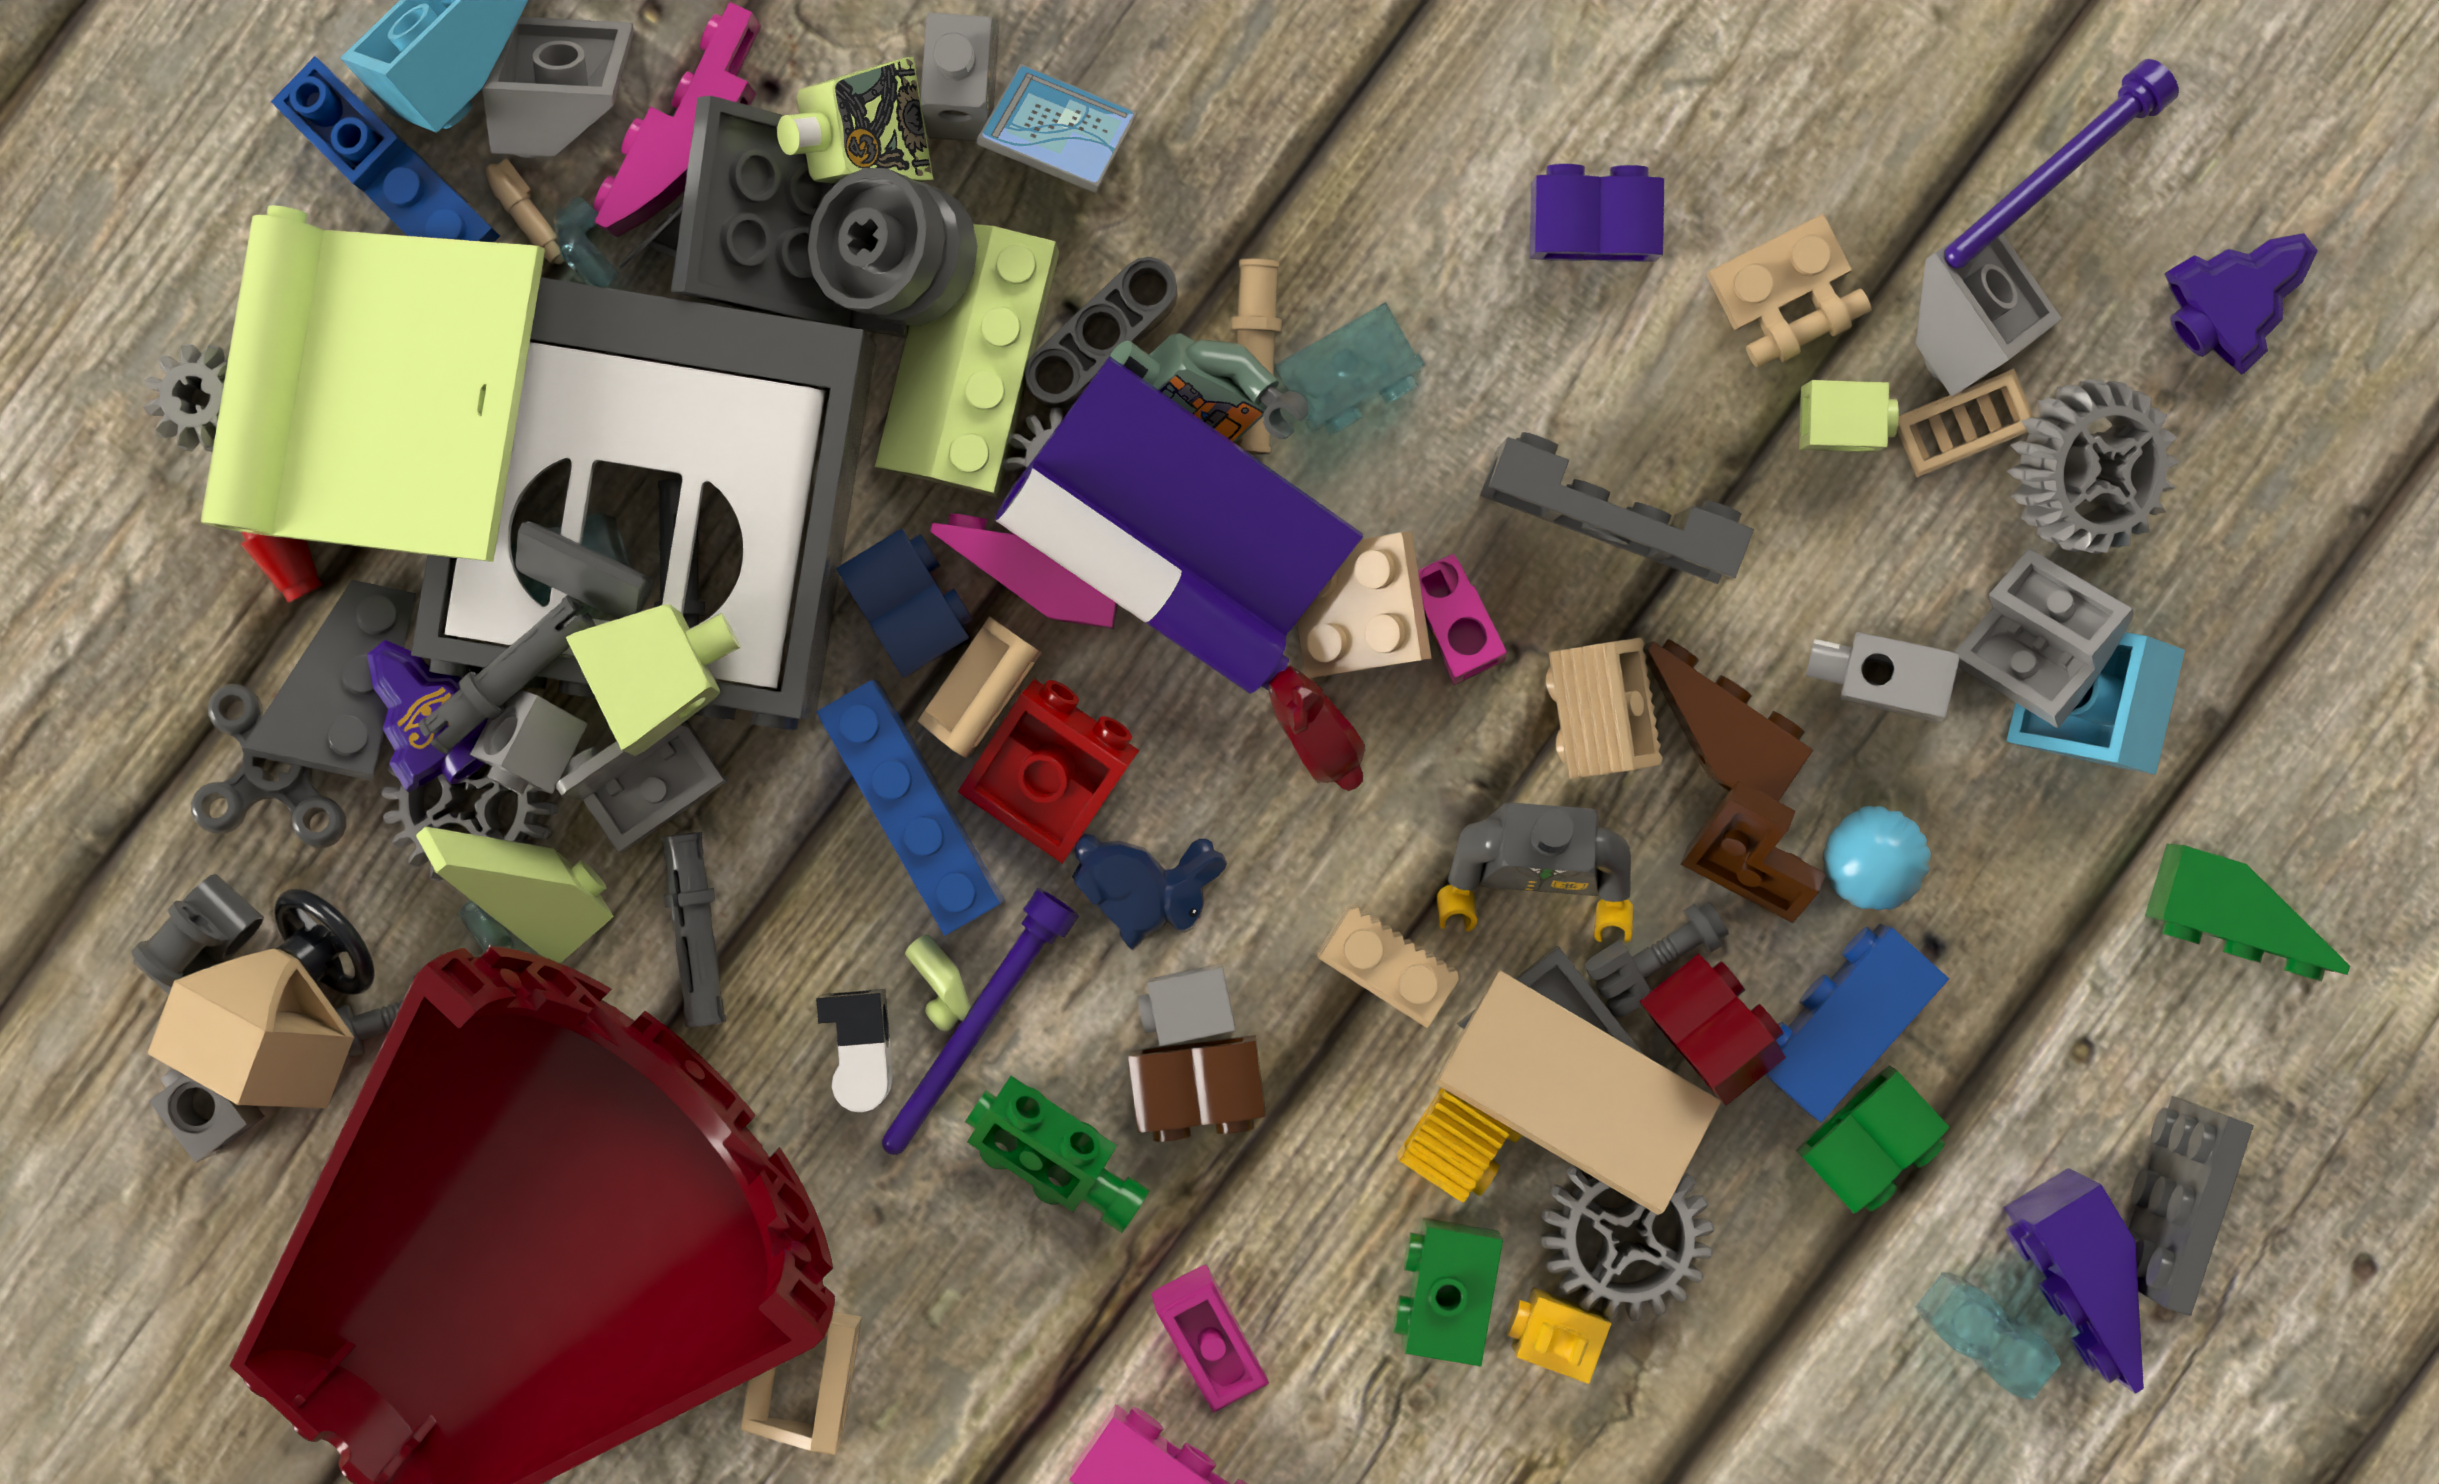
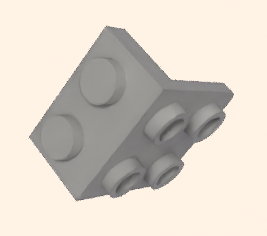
M686 720L637 756L621 750L617 741L599 752L596 746L582 751L569 760L564 770L567 775L555 784V787L563 797L582 799L617 852L624 853L724 785L728 780L688 720Z

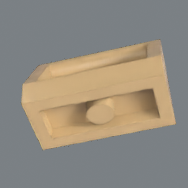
M989 616L924 710L918 722L956 753L965 758L972 757L1043 652Z
M833 1312L831 1324L825 1335L828 1336L814 1424L768 1417L776 1371L775 1367L748 1381L741 1430L808 1451L835 1455L843 1441L862 1317Z

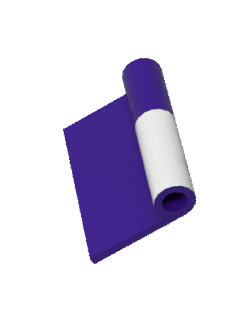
M1111 356L1108 357L1015 483L995 517V520L1249 694L1254 693L1260 687L1268 690V682L1278 672L1287 668L1289 658L1283 655L1286 647V635L1363 538L1362 532Z

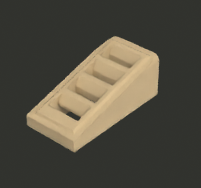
M2013 367L1972 384L1954 396L1946 395L1899 415L1897 431L1916 477H1919L2027 433L2028 431L2021 421L2030 417L2034 418ZM1997 389H2001L2014 422L2003 427L1988 394ZM1975 398L1990 431L1979 437L1964 404ZM1951 408L1965 439V443L1956 447L1952 444L1940 414ZM1927 418L1941 450V453L1932 457L1929 456L1916 425L1917 422Z

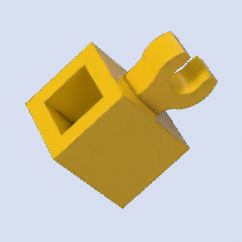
M1533 1287L1527 1302L1521 1299L1517 1300L1508 1322L1506 1336L1514 1338L1511 1347L1517 1358L1589 1384L1608 1335L1611 1322L1603 1316L1601 1311L1592 1308L1586 1311L1576 1302Z

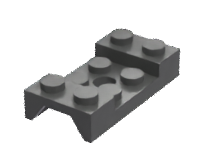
M1522 432L1520 438L1515 440L1507 437L1497 448L1480 496L1714 584L1719 583L1722 575L1733 579L1736 578L1754 531L1753 528L1738 523L1742 514L1739 511L1705 500L1703 506H1691L1675 514L1670 526L1668 524L1672 515L1661 509L1635 502L1633 507H1627L1626 509L1607 502L1610 496L1608 490L1578 479H1574L1572 485H1561L1569 459L1555 455L1559 445L1546 438Z

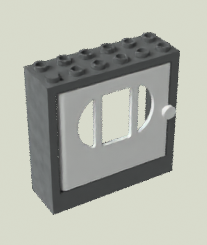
M541 277L530 340L786 381L789 384L530 342L494 561L486 562L427 555L411 656L431 659L430 672L465 677L469 672L478 674L508 648L457 640L458 637L512 645L562 602V599L567 594L552 588L550 602L546 607H543L532 597L520 580L511 552L510 537L513 517L523 494L534 480L555 464L570 459L572 467L560 535L582 544L594 465L598 461H605L681 474L682 486L662 605L671 604L682 615L703 487L706 483L711 482L722 492L738 518L743 538V560L740 575L725 603L705 621L723 613L738 639L740 649L708 664V667L715 679L752 684L755 688L716 682L721 693L694 715L735 720L736 709L753 711L751 724L786 730H798L799 719L816 720L839 581V573L836 568L842 562L877 345L862 329ZM830 389L781 692L764 690L763 688L765 687L777 688L825 396V391L823 390L829 391ZM574 615L570 620H568L564 624V627H566L577 616ZM593 619L596 626L610 622ZM571 647L562 653L574 655ZM559 656L524 686L546 689L547 678L560 680L558 693L595 698L577 659Z

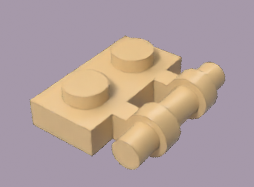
M1824 213L1710 270L1706 274L1734 331L1758 320L1765 336L1746 345L1748 356L1756 368L1777 358L1781 362H1785L1800 354V346L1828 332L1834 337L1852 327V320L1872 310L1868 297L1861 288L1839 298L1830 282L1851 272L1852 269ZM1808 294L1816 310L1788 324L1784 320L1779 308Z

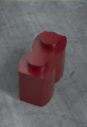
M1698 953L1639 1002L1664 1036L1691 1065L1720 1101L1727 1106L1786 1058L1776 1042L1784 1032L1761 1004L1756 1005L1750 1010L1738 998L1746 990L1722 961L1712 968Z

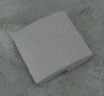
M2029 548L1990 592L1989 598L1993 608L1955 650V653L1961 654L1958 663L1959 668L2051 725L2059 728L2105 667L2125 634L2134 616L2133 608Z

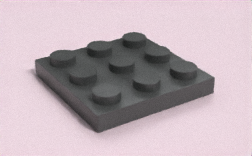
M711 95L697 97L671 292L776 316L849 327L852 310L843 307L824 294L812 275L808 254L811 222L823 197L836 183L814 181L809 175L806 153L788 155L781 149L777 137V126L779 120L784 115Z
M2174 1096L2171 1097L2168 1108L2163 1107L2158 1112L2153 1123L2151 1142L2156 1146L2148 1169L2142 1168L2134 1181L2131 1203L2136 1205L2128 1229L2136 1244L2138 1292L2167 1309L2191 1316L2254 1125Z

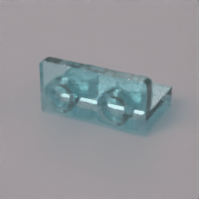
M1385 302L1275 364L1274 368L1288 392H1297L1307 400L1309 412L1304 421L1311 433L1325 427L1331 436L1363 418L1358 407L1381 395L1385 404H1388L1418 387L1419 384L1414 376L1422 372L1425 363L1419 354L1415 355Z

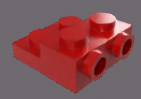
M1034 678L1020 694L957 792L1063 864L1140 750L1129 743L1132 739L1130 731L1117 720L1101 716L1096 721L1078 709L1076 706L1079 703V698L1069 687L1054 680H1048L1043 685Z

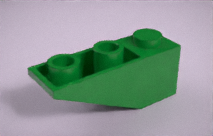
M2166 844L2145 913L2146 917L2165 922L2161 934L2200 945L2203 934L2226 940L2222 951L2224 953L2261 963L2264 952L2287 959L2284 971L2321 982L2325 970L2348 975L2350 965L2247 864L2186 845Z

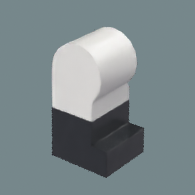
M886 989L822 994L816 998L818 1024L836 1022L839 1066L832 1080L834 1097L842 1107L850 1111L862 1113L873 1110L887 1097L892 1088L893 1080Z

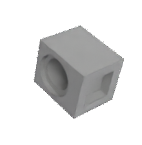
M519 690L504 703L505 712L494 720L488 719L470 755L492 766L487 778L516 793L523 795L527 786L530 785L552 794L555 784L562 776L588 723L538 695Z
M1223 963L1149 978L1147 981L1149 994L1138 996L1145 1033L1157 1031L1160 1046L1236 1031Z
M175 1069L170 1070L160 1079L166 1088L149 1101L195 1163L215 1155L265 1117L257 1106L237 1105ZM197 1088L208 1091L214 1099L215 1111L210 1120L201 1118L193 1108L192 1098Z

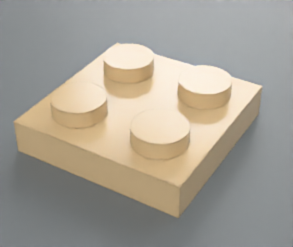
M1399 532L1361 539L1297 621L1304 670L1308 678L1432 659L1412 532Z

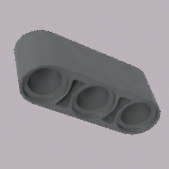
M1152 257L1138 258L1131 262L1032 355L1027 363L1025 375L1027 385L1039 403L1048 408L1060 409L1068 408L1074 404L1112 351L1120 343L1131 341L1133 344L1138 345L1171 313L1176 305L1178 292L1175 274L1170 266L1162 260ZM1149 274L1158 276L1167 286L1164 298L1157 304L1150 306L1142 305L1135 301L1130 292L1136 279ZM1096 319H1111L1120 328L1121 332L1118 341L1109 349H1094L1084 339L1086 328ZM1056 361L1066 363L1072 368L1074 374L1072 384L1067 390L1062 393L1051 394L1039 387V373L1044 366Z

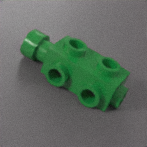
M1010 1075L997 1096L985 1090L965 1120V1123L975 1129L967 1143L979 1150L982 1160L988 1166L998 1170H1010L1031 1184L1035 1195L1044 1203L1050 1205L1061 1204L1074 1212L1082 1200L1103 1213L1100 1220L1120 1233H1123L1150 1191L1128 1176L1123 1181L1104 1168L1118 1145L1099 1134L1091 1125L1081 1122L1046 1099L1041 1092L1028 1087L1012 1075ZM995 1142L1003 1144L1008 1151L1001 1150ZM1048 1177L1056 1179L1061 1187L1054 1185Z

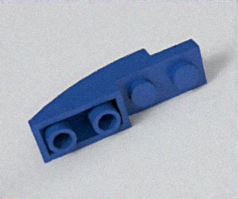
M316 56L271 101L352 184L362 190L407 236L496 242L500 237L428 162Z

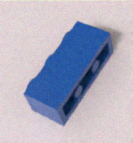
M1879 924L1873 931L1868 926L1859 931L1844 948L1842 955L1847 961L1831 979L1826 974H1823L1810 985L1799 1001L1805 1008L1789 1026L1783 1022L1778 1023L1784 1034L1776 1042L1786 1058L1764 1076L1809 1116L1820 1123L1950 979L1892 927Z

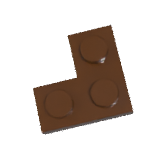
M1737 781L1689 843L1680 864L1791 923H1794L1820 892L1826 875L1825 872L1809 865L1798 856L1775 847L1789 830L1796 811L1772 799L1768 794L1755 790L1740 781Z

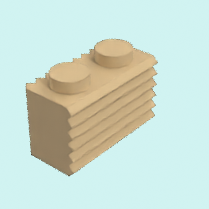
M1641 638L1549 652L1551 666L1547 671L1546 685L1549 695L1557 702L1561 729L1556 737V749L1560 760L1567 766L1568 779L1661 765L1663 759L1659 753L1661 744L1657 741L1659 732L1655 728L1657 721L1653 715L1655 706L1651 702L1653 696L1649 690L1651 681L1647 677L1649 668L1645 664L1647 656L1643 652L1645 643Z
M1356 904L1346 907L1317 953L1320 960L1426 1028L1432 1023L1459 981L1458 972L1453 966L1447 967L1442 959L1436 960V957L1431 952L1425 953V950L1420 945L1414 946V943L1409 938L1403 940V936L1399 931L1393 933L1389 925L1382 926L1378 918L1371 919L1370 914L1367 911L1360 912Z

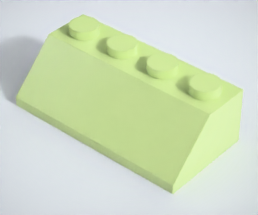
M973 224L978 245L975 269L962 299L943 317L922 326H909L875 468L999 498L1006 471L1004 461L1009 459L1012 446L1009 441L1011 435L1015 434L1027 386L1026 367L1036 350L1059 257V250L1056 241L996 226Z

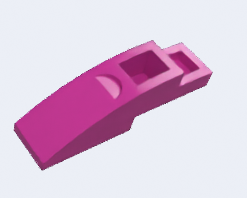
M729 1L722 16L714 14L709 20L700 41V49L704 50L705 53L695 73L686 72L675 90L672 106L677 108L674 117L650 106L644 120L636 118L632 122L621 147V152L626 154L616 178L609 175L604 180L594 201L593 209L599 212L594 223L605 232L615 237L625 234L663 210L685 191L697 97L711 95L748 106L751 105L756 92L747 81L737 76L761 28L753 12Z

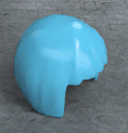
M1864 806L1859 811L1848 814L1843 818L1839 826H1836L1829 834L1823 851V868L1826 873V879L1830 881L1831 888L1842 899L1849 901L1853 906L1861 909H1895L1904 902L1909 901L1920 890L1922 880L1929 872L1930 867L1928 863L1931 852L1926 844V836L1920 832L1919 826L1913 820L1903 816L1900 811H1889L1882 806Z

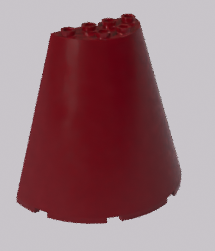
M490 946L481 957H474L466 948H458L439 955L428 962L415 975L229 1365L243 1378L246 1386L254 1394L265 1398L289 1420L294 1430L302 1438L311 1442H318L322 1439L331 1443L341 1455L339 1458V1468L342 1474L353 1484H542L813 1349L825 1338L831 1324L835 1306V1295L823 1285V1278L833 1269V1263L825 1233L801 1180L784 1152L779 1147L769 1157L763 1149V1145L747 1128V1125L756 1116L752 1109L702 1056L654 1016L644 1011L634 1021L616 1007L602 1000L612 990L610 987L551 959L525 951Z

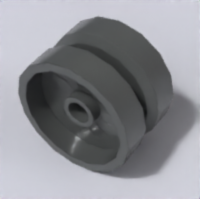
M863 168L841 178L823 197L811 222L808 254L812 275L828 298L845 308L863 314H872L881 320L897 325L922 326L943 317L962 299L974 274L978 245L973 221L958 199L936 187L923 182H916L890 169Z

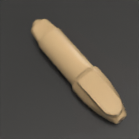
M506 158L498 164L492 163L486 167V178L494 197L502 204L504 211L511 215L533 245L545 249L544 257L551 264H562L565 256L556 244L560 238L530 200L532 195L531 189L510 161Z

